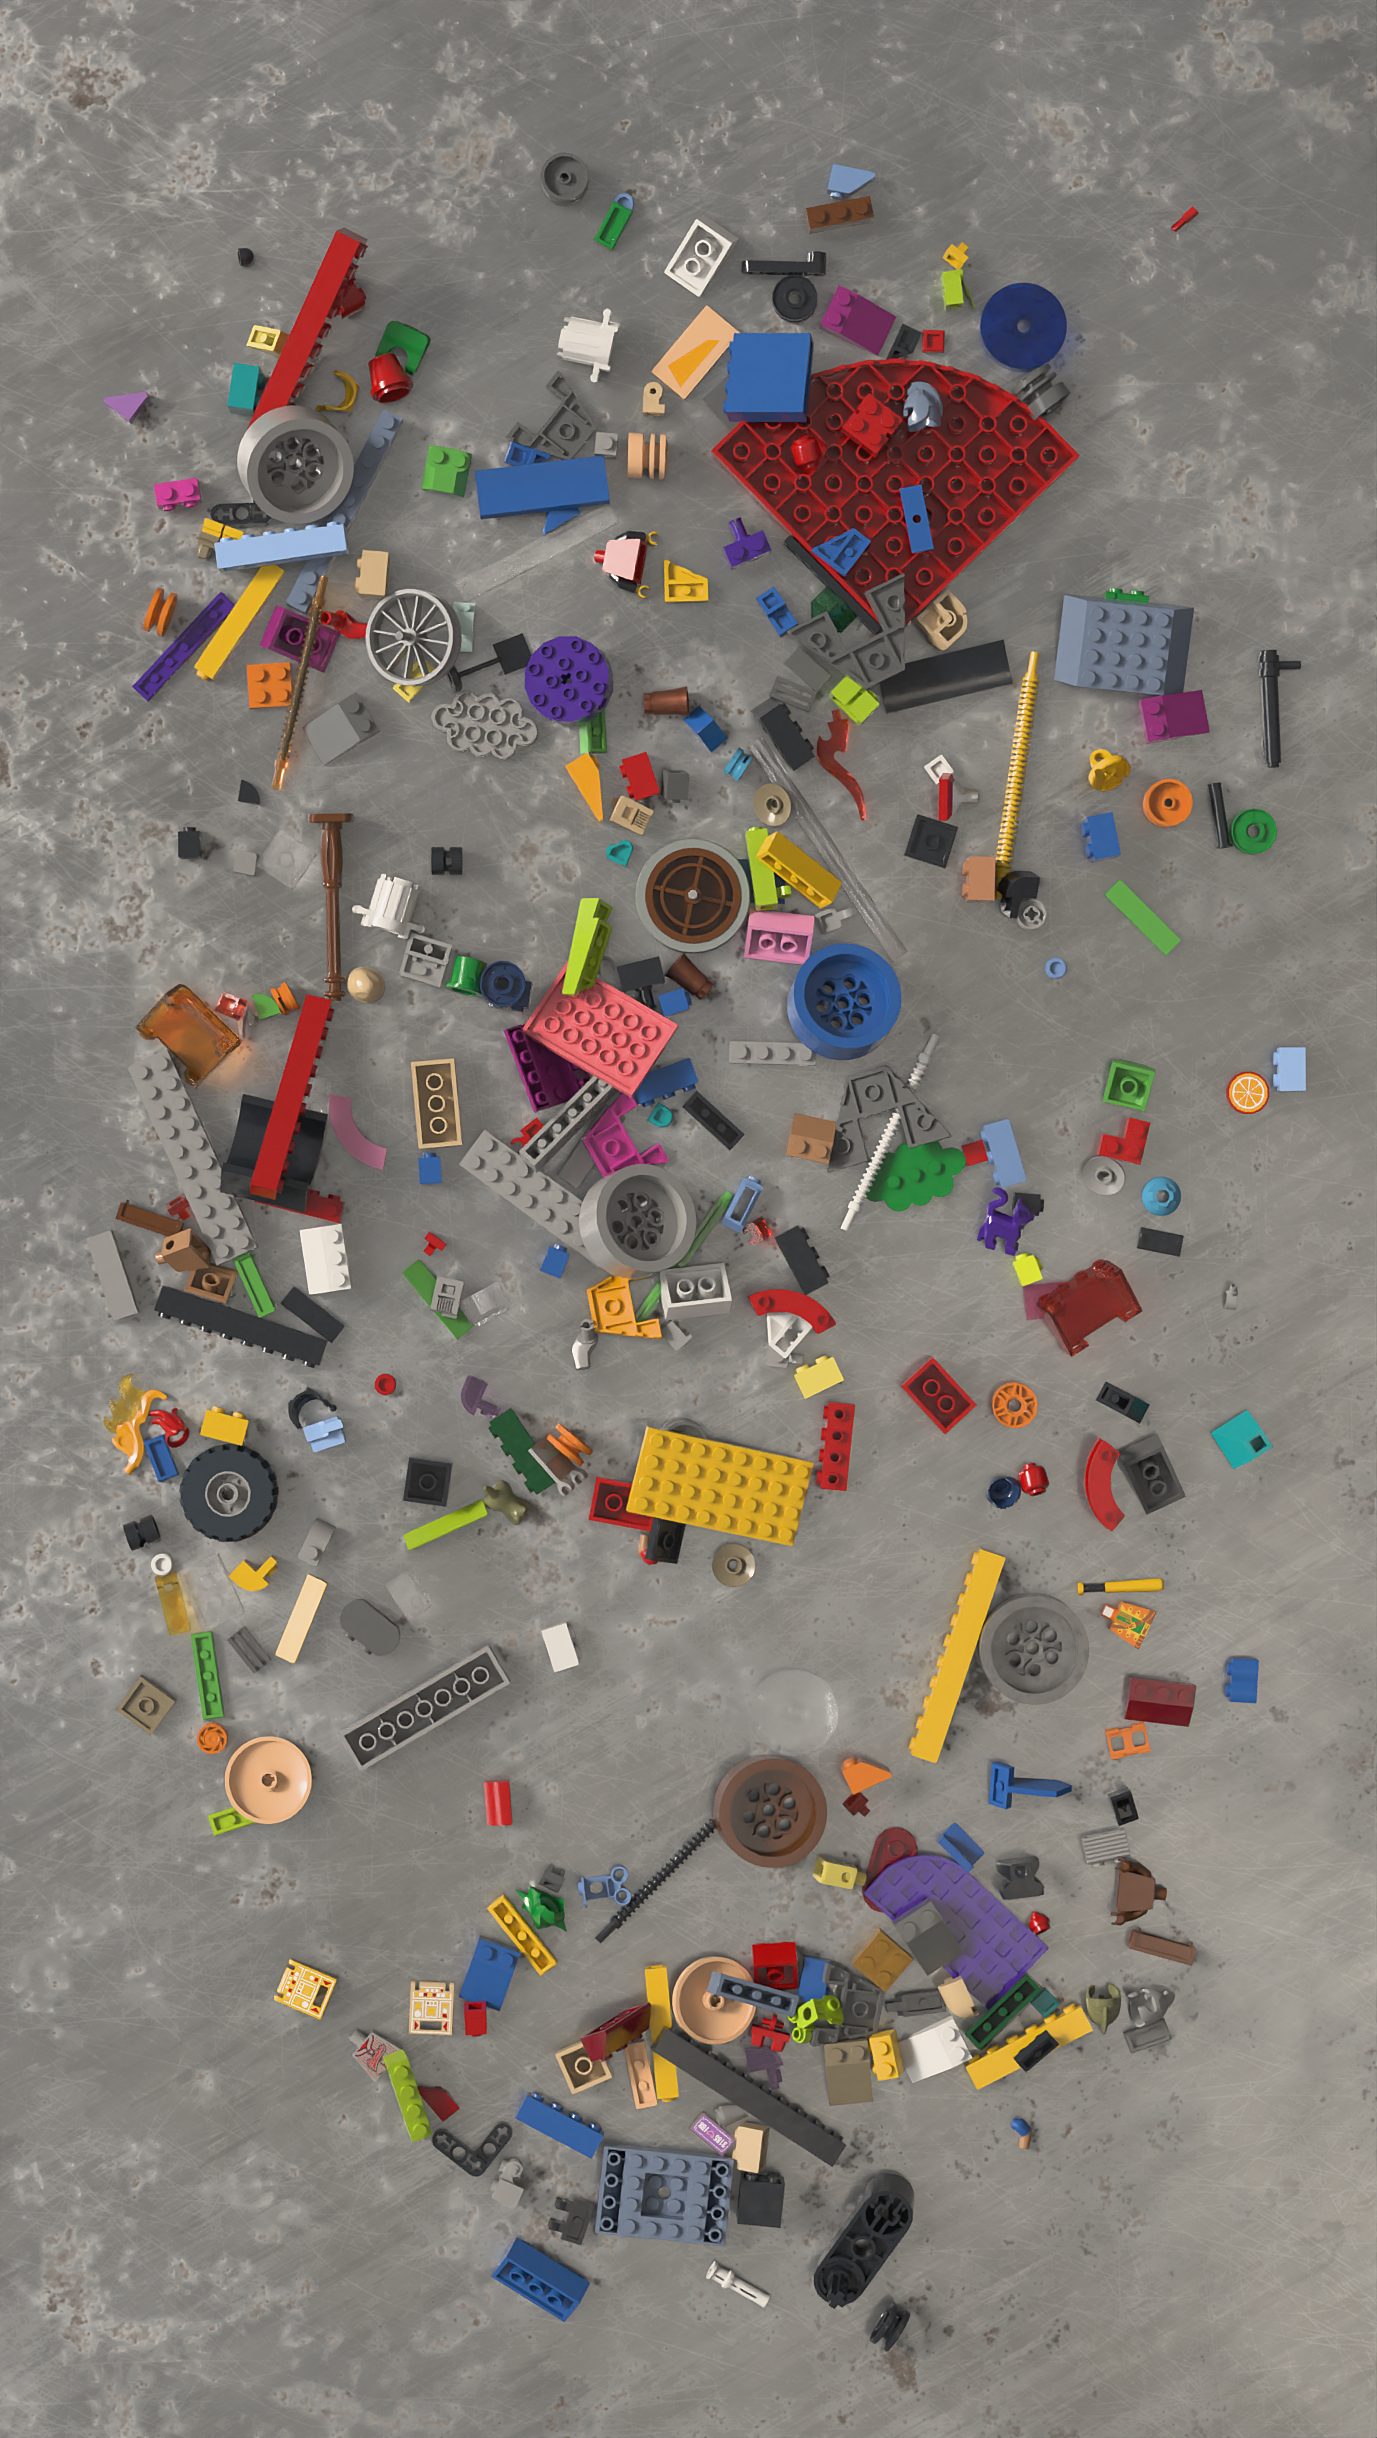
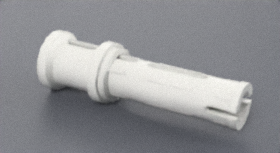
M716 2261L712 2263L706 2274V2279H713L720 2283L722 2288H730L763 2308L770 2298L769 2294L736 2277L734 2271L724 2269Z

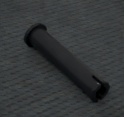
M1221 782L1208 784L1218 845L1216 849L1233 847V844H1230Z

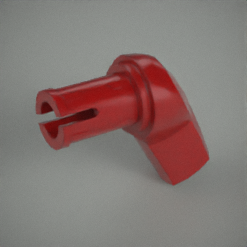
M338 610L335 613L324 611L321 614V623L333 626L343 636L349 639L366 638L368 623L357 622L349 613L343 610Z

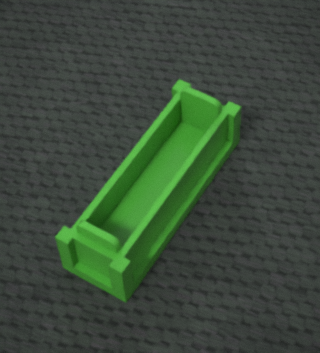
M250 1251L232 1259L258 1317L261 1318L277 1311L275 1306L278 1303L273 1304L252 1258L256 1254L251 1255Z

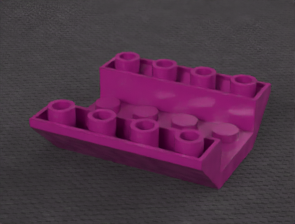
M520 1024L505 1029L504 1033L534 1113L568 1102L591 1079L589 1073L528 1038L523 1031L525 1024Z

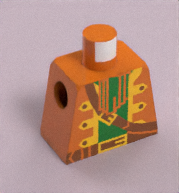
M1121 1601L1118 1608L1106 1604L1101 1616L1111 1620L1108 1629L1139 1649L1157 1612Z

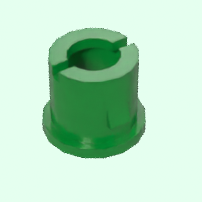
M457 956L451 980L446 983V989L462 995L483 997L480 989V978L487 967V963L470 957Z

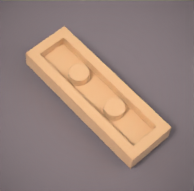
M645 2040L627 2043L628 2047L624 2049L636 2109L658 2105Z

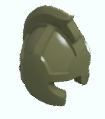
M1113 1984L1108 1985V1991L1113 1998L1104 1999L1103 1994H1099V1998H1092L1095 1993V1985L1089 1986L1086 1992L1088 2016L1093 2023L1100 2026L1103 2035H1105L1108 2025L1117 2019L1121 2008V1993Z

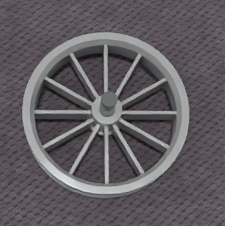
M403 589L389 594L375 607L366 628V648L372 664L386 679L401 685L424 686L440 680L452 669L461 649L462 632L457 614L445 599L429 591ZM409 597H416L413 621L404 600ZM425 598L434 603V605L420 623L423 599ZM396 603L400 606L406 627L388 612ZM440 609L446 621L424 630ZM386 616L402 632L380 631L384 617ZM448 626V642L428 639V634ZM379 633L394 635L397 640L401 641L380 649ZM428 641L448 645L443 660L426 646ZM404 645L388 666L382 654ZM421 648L439 663L430 673ZM407 653L404 677H402L393 670ZM416 654L423 677L411 679L414 656Z

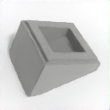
M236 849L233 872L254 876L259 855Z

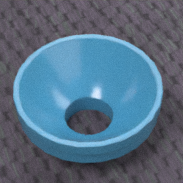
M1155 1177L1144 1186L1142 1202L1150 1213L1157 1216H1166L1178 1208L1181 1202V1191L1172 1179ZM1160 1190H1166L1169 1194V1199L1165 1203L1159 1202L1156 1198Z

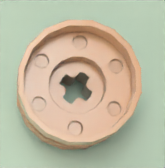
M629 432L628 478L642 479L644 469H648L650 479H654V469H658L659 479L664 480L668 468L669 453L666 433H660V443H655V433H651L649 443H645L643 433Z

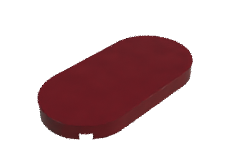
M891 1827L885 1829L876 1838L866 1871V1881L864 1886H862V1894L867 1905L877 1912L883 1911L877 1905L875 1906L863 1892L889 1865L900 1859L917 1855L918 1852L915 1838L904 1828Z

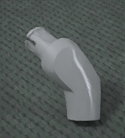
M585 1319L580 1323L581 1332L573 1344L572 1353L576 1370L591 1368L590 1355L598 1343V1334L594 1331L593 1321Z

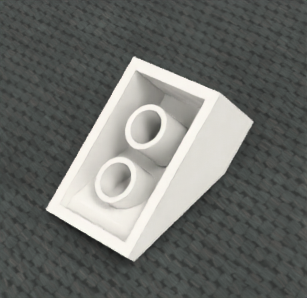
M702 215L693 223L664 273L700 297L729 257L739 238L707 216Z
M952 2015L898 2041L902 2063L912 2083L951 2069L972 2058Z

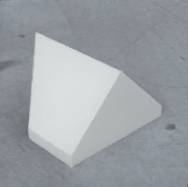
M766 1313L769 1346L786 1359L812 1326L803 1318L792 1313Z

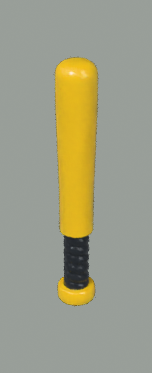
M1161 1578L1110 1581L1101 1584L1077 1583L1078 1595H1084V1593L1157 1592L1164 1589V1581Z

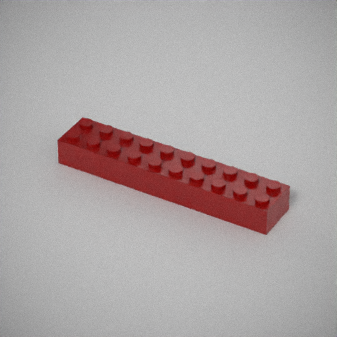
M346 228L336 230L248 428L259 417L273 409L283 406H296L294 401L298 396L302 395L305 384H303L304 379L307 376L309 377L313 371V359L320 355L323 349L321 342L324 337H328L332 329L330 322L333 317H337L341 309L339 302L342 297H346L350 286L347 284L351 277H355L359 266L356 264L360 257H364L368 246L365 245L368 239Z

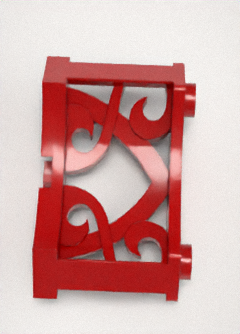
M770 1289L747 1296L757 1316L770 1312L792 1313L806 1320L816 1334H820L836 1325L833 1317L821 1304L795 1291Z
M1099 1438L1087 1459L1084 1476L1085 1493L1096 1518L1107 1530L1113 1531L1125 1517V1514L1115 1503L1111 1491V1474L1120 1453L1109 1443Z

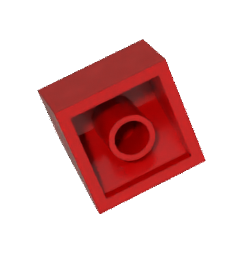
M784 1941L780 1943L752 1944L754 1983L777 1990L798 1989L795 1942Z

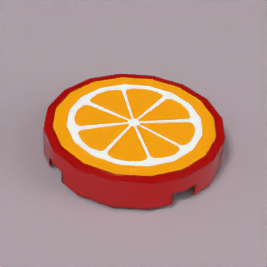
M1241 1072L1235 1075L1229 1081L1226 1088V1098L1229 1105L1242 1114H1254L1261 1111L1266 1106L1270 1097L1269 1086L1266 1080L1255 1072Z

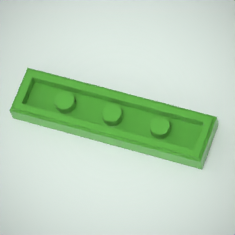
M1120 879L1104 894L1165 956L1181 941Z
M213 1631L191 1634L203 1720L225 1717Z

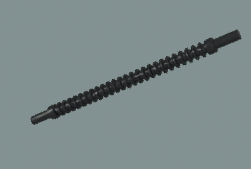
M714 1818L712 1820L709 1819L708 1824L704 1823L705 1827L700 1828V1832H696V1836H692V1840L690 1842L687 1841V1845H683V1849L678 1850L677 1855H673L674 1859L670 1858V1862L665 1863V1868H660L661 1872H656V1877L652 1876V1881H647V1886L643 1885V1890L639 1889L638 1895L634 1894L635 1898H631V1902L626 1904L625 1908L621 1907V1912L617 1911V1916L613 1915L609 1919L610 1923L595 1937L599 1943H602L616 1928L619 1929L623 1925L622 1922H626V1918L631 1917L632 1912H636L635 1908H640L639 1905L641 1903L644 1904V1899L648 1900V1895H653V1890L657 1891V1886H662L661 1882H666L665 1878H670V1873H675L674 1869H679L678 1865L680 1863L684 1864L683 1860H688L687 1856H692V1851H697L696 1847H701L700 1843L705 1842L706 1837L710 1838L709 1834H713L716 1828Z

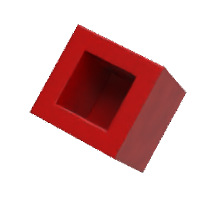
M486 2001L464 2002L465 2035L479 2037L487 2034Z

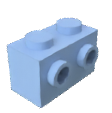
M1306 1047L1277 1048V1052L1273 1053V1065H1277V1074L1273 1075V1086L1277 1087V1091H1306Z

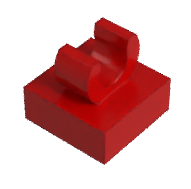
M428 1232L424 1239L429 1244L423 1252L431 1256L436 1248L443 1251L447 1244L431 1232Z

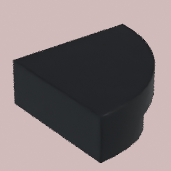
M241 780L238 802L260 805V797L255 787L249 782Z

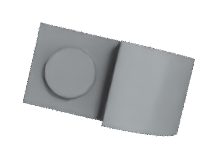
M316 1518L297 1558L317 1567L336 1527Z

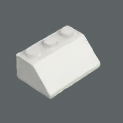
M343 1224L300 1230L309 1295L351 1289L352 1282Z
M724 1263L660 1271L661 1297L666 1320L730 1312L732 1298Z

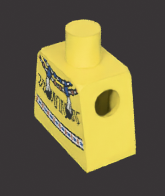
M817 1856L812 1876L820 1883L846 1889H853L854 1884L864 1886L866 1873L858 1872L853 1864Z

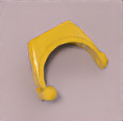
M335 370L333 375L339 377L345 385V398L337 407L325 404L323 406L318 405L316 407L318 412H330V410L336 412L353 411L352 408L359 386L350 375Z

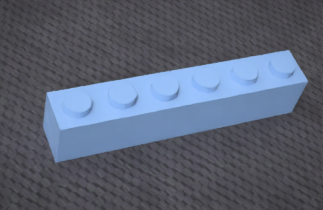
M340 522L327 523L326 527L309 525L306 526V530L297 531V528L285 529L284 533L278 534L275 531L264 532L263 536L258 537L248 534L241 536V539L238 540L222 538L220 542L214 543L217 568L220 572L350 554L347 530L344 524H340Z

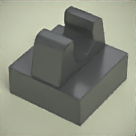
M550 1864L545 1869L538 1885L558 1893L565 1880V1870L562 1869L559 1874H555L552 1871L554 1865Z

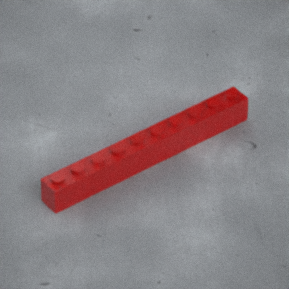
M306 994L250 1184L251 1194L276 1200L277 1193H282L285 1180H282L283 1173H288L290 1161L287 1158L289 1154L294 1152L296 1144L293 1141L294 1134L299 1135L301 1122H298L299 1117L305 1114L307 1103H304L305 1097H310L312 1084H309L310 1079L316 1076L318 1066L315 1065L316 1059H321L323 1047L320 1045L322 1040L326 1041L329 1028L326 1027L327 1021L331 1022L333 1018L332 1000Z

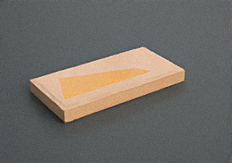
M706 305L653 368L651 373L685 400L729 348L730 341H733L734 333L739 332Z

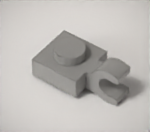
M832 907L814 915L821 933L824 935L841 928L842 924L840 921L854 916L851 907L836 912L835 907Z
M768 1344L766 1366L787 1368L788 1362L803 1364L804 1355L790 1353L785 1359Z

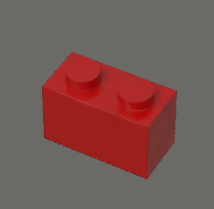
M647 752L622 759L623 765L619 766L622 777H627L629 786H626L630 799L634 798L635 802H639L660 795Z

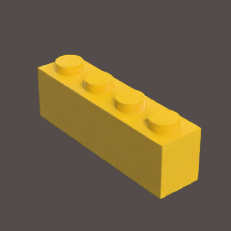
M778 831L765 838L756 856L757 859L820 909L833 903L842 882L834 874L824 869L816 860L809 857L801 848L795 846L785 835Z

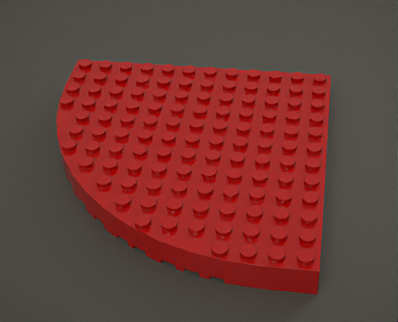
M897 358L865 360L853 364L839 365L829 370L814 373L811 375L806 422L741 421L711 450V455L878 624L879 622L864 593L904 573L905 627L1080 456L1041 416L1034 421L1029 415H1033L1028 408L1029 405L1021 402L1016 396L1000 388V386L992 384L978 375L961 371L952 366L939 365L923 360L913 361ZM925 382L938 392L943 405L940 426H925L919 431H908V418L911 414H908V417H903L906 399L909 396L907 394L908 389L912 386L911 383ZM868 393L903 419L900 427L888 439L887 444L876 458L841 432L843 425L853 412H856L857 407ZM805 435L816 438L822 452L821 459L817 461L818 465L805 469V466L796 465L791 451L794 440ZM921 485L934 550L912 554L900 489ZM918 516L913 517V522L919 523L920 518ZM854 528L869 539L871 543L844 577L813 554L811 550Z

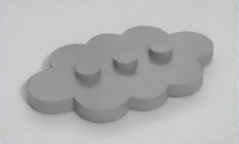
M463 690L457 693L452 704H440L431 714V721L434 727L439 731L447 733L448 745L453 750L464 752L470 749L477 757H486L492 754L500 760H506L515 754L517 746L532 745L538 737L537 725L531 719L523 717V708L517 700L505 698L500 701L493 693H484L478 697L472 691Z

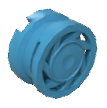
M739 747L723 773L726 775L730 774L738 782L754 757L745 754L744 750Z

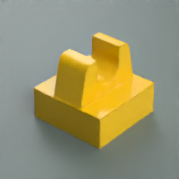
M964 242L958 247L951 244L942 258L956 270H961L969 258L965 255L969 246Z

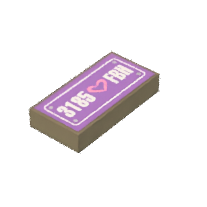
M704 2111L689 2127L693 2133L721 2156H724L736 2141L729 2132L719 2126Z

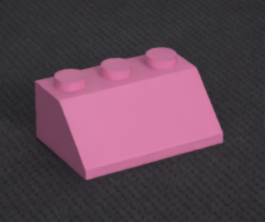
M750 908L744 958L803 965L810 957L814 916L769 910L756 912V909Z

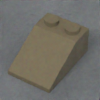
M866 2036L837 2040L835 2043H823L830 2106L873 2102Z

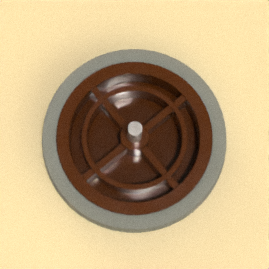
M683 839L662 847L646 862L636 885V907L645 929L660 944L681 953H704L721 947L730 941L740 930L749 910L750 886L742 865L728 850L707 840Z

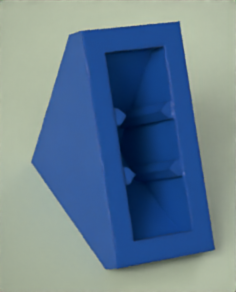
M700 706L683 719L711 753L728 739L714 719Z

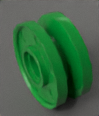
M1253 808L1242 811L1235 816L1230 825L1229 834L1231 842L1236 849L1242 853L1254 855L1262 853L1272 846L1276 840L1277 828L1270 814L1264 810ZM1250 826H1255L1258 829L1257 837L1249 836L1248 828Z

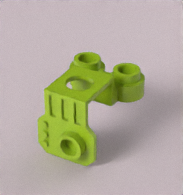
M829 1995L823 1996L822 1999L813 1998L804 2005L797 2006L794 2017L787 2016L792 2023H797L798 2026L792 2032L793 2039L797 2043L804 2044L809 2043L812 2038V2031L815 2029L813 2023L815 2021L827 2020L830 2024L841 2025L844 2021L839 2000L835 1996Z

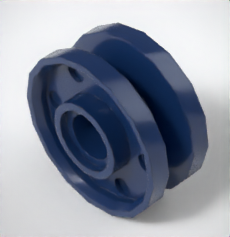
M497 961L490 964L483 971L480 978L482 995L490 1004L497 1007H508L515 1004L521 999L525 991L523 972L517 965L509 961ZM500 978L507 979L509 982L508 988L500 990L496 985L497 980Z

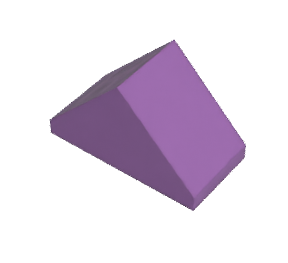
M147 392L105 397L104 403L131 424L148 402L149 395Z

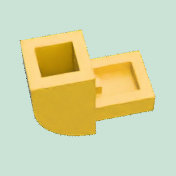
M272 1555L257 1571L244 1559L229 1577L245 1590H261L270 1583L264 1576L270 1577L278 1567L275 1564L278 1560Z

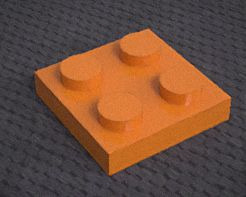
M290 662L247 665L250 709L289 707L292 705L293 693Z

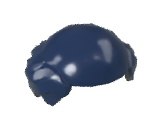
M1000 1476L989 1484L986 1496L988 1501L996 1508L1006 1509L1017 1503V1500L1020 1499L1021 1489L1018 1480L1015 1478Z

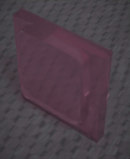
M1062 1282L1023 1286L1026 1320L1065 1316Z

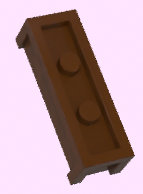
M126 1200V1203H120L115 1218L117 1220L168 1237L182 1232L184 1223L180 1222L181 1217L174 1220L129 1205L130 1200Z
M1137 1927V1930H1131L1127 1945L1129 1949L1192 1966L1197 1950L1193 1946V1942L1190 1941L1189 1945L1147 1934L1140 1932V1927Z

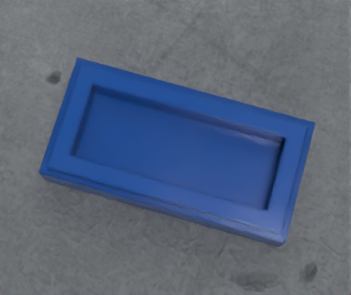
M164 1434L143 1442L158 1482L179 1475Z

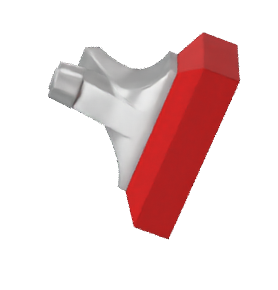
M942 773L939 778V821H948L964 802H979L980 796L979 793H976V789L960 787L957 780H954L952 773Z

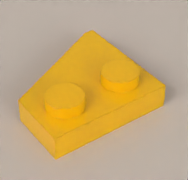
M664 560L665 603L708 602L707 578L692 573L690 570L677 566L668 560Z

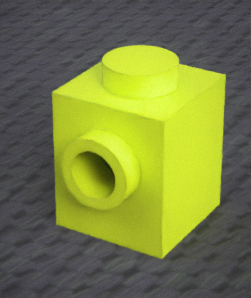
M1027 1252L1015 1256L1016 1261H1013L1012 1264L1021 1286L1043 1279L1040 1272L1043 1267L1039 1257L1035 1258L1034 1254L1028 1255Z

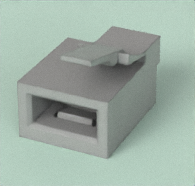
M437 1276L430 1311L442 1313V1317L456 1320L464 1282Z

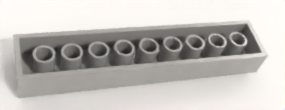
M168 1049L128 1066L129 1073L216 1264H223L232 1258L258 1248V1244L236 1196L220 1192L222 1165Z

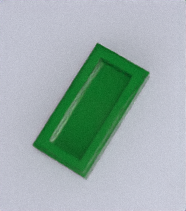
M613 201L594 240L614 250L634 211Z

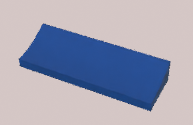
M604 455L475 471L481 519L610 504Z

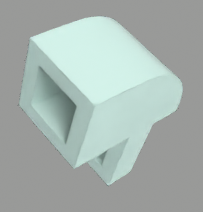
M454 602L453 609L459 619L462 632L460 652H472L475 603Z

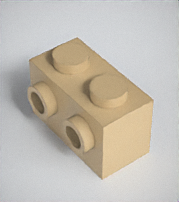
M744 2122L736 2128L734 2138L737 2140L732 2154L734 2169L753 2173H760L765 2169L769 2126Z

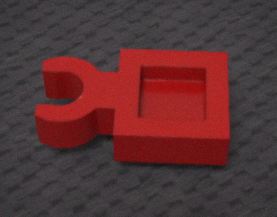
M536 1117L520 1130L524 1136L514 1138L510 1144L513 1145L516 1142H521L523 1148L544 1127L543 1124Z

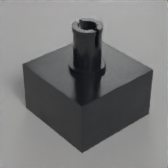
M659 956L617 966L622 992L625 994L636 991L639 993L641 1004L647 1006L646 1000H648L650 1009L655 1008L656 1005L651 988L665 984Z

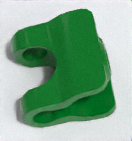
M390 321L384 331L375 357L390 353L395 347H401L408 355L405 372L414 375L430 345L431 338L410 325L399 321Z

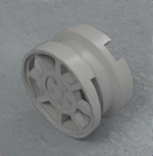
M1036 899L1025 900L1019 906L1016 921L1023 929L1035 930L1044 924L1047 917L1046 908L1043 903Z

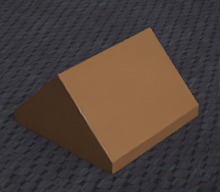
M210 1263L209 1268L191 1271L184 1291L219 1302L229 1303L238 1271Z

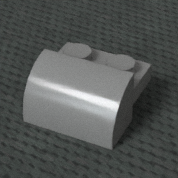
M410 933L398 975L440 988L453 945Z

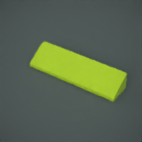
M478 1500L405 1533L404 1539L408 1550L411 1551L488 1516L483 1500Z

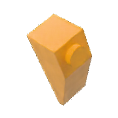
M587 752L565 767L595 817L601 823L603 821L599 770L597 769L600 764L594 755L590 757Z

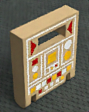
M411 1981L409 2034L452 2035L454 1982H450V1991H446V1982L420 1981L419 1990H415L416 1981ZM421 2021L442 2022V2029H420Z

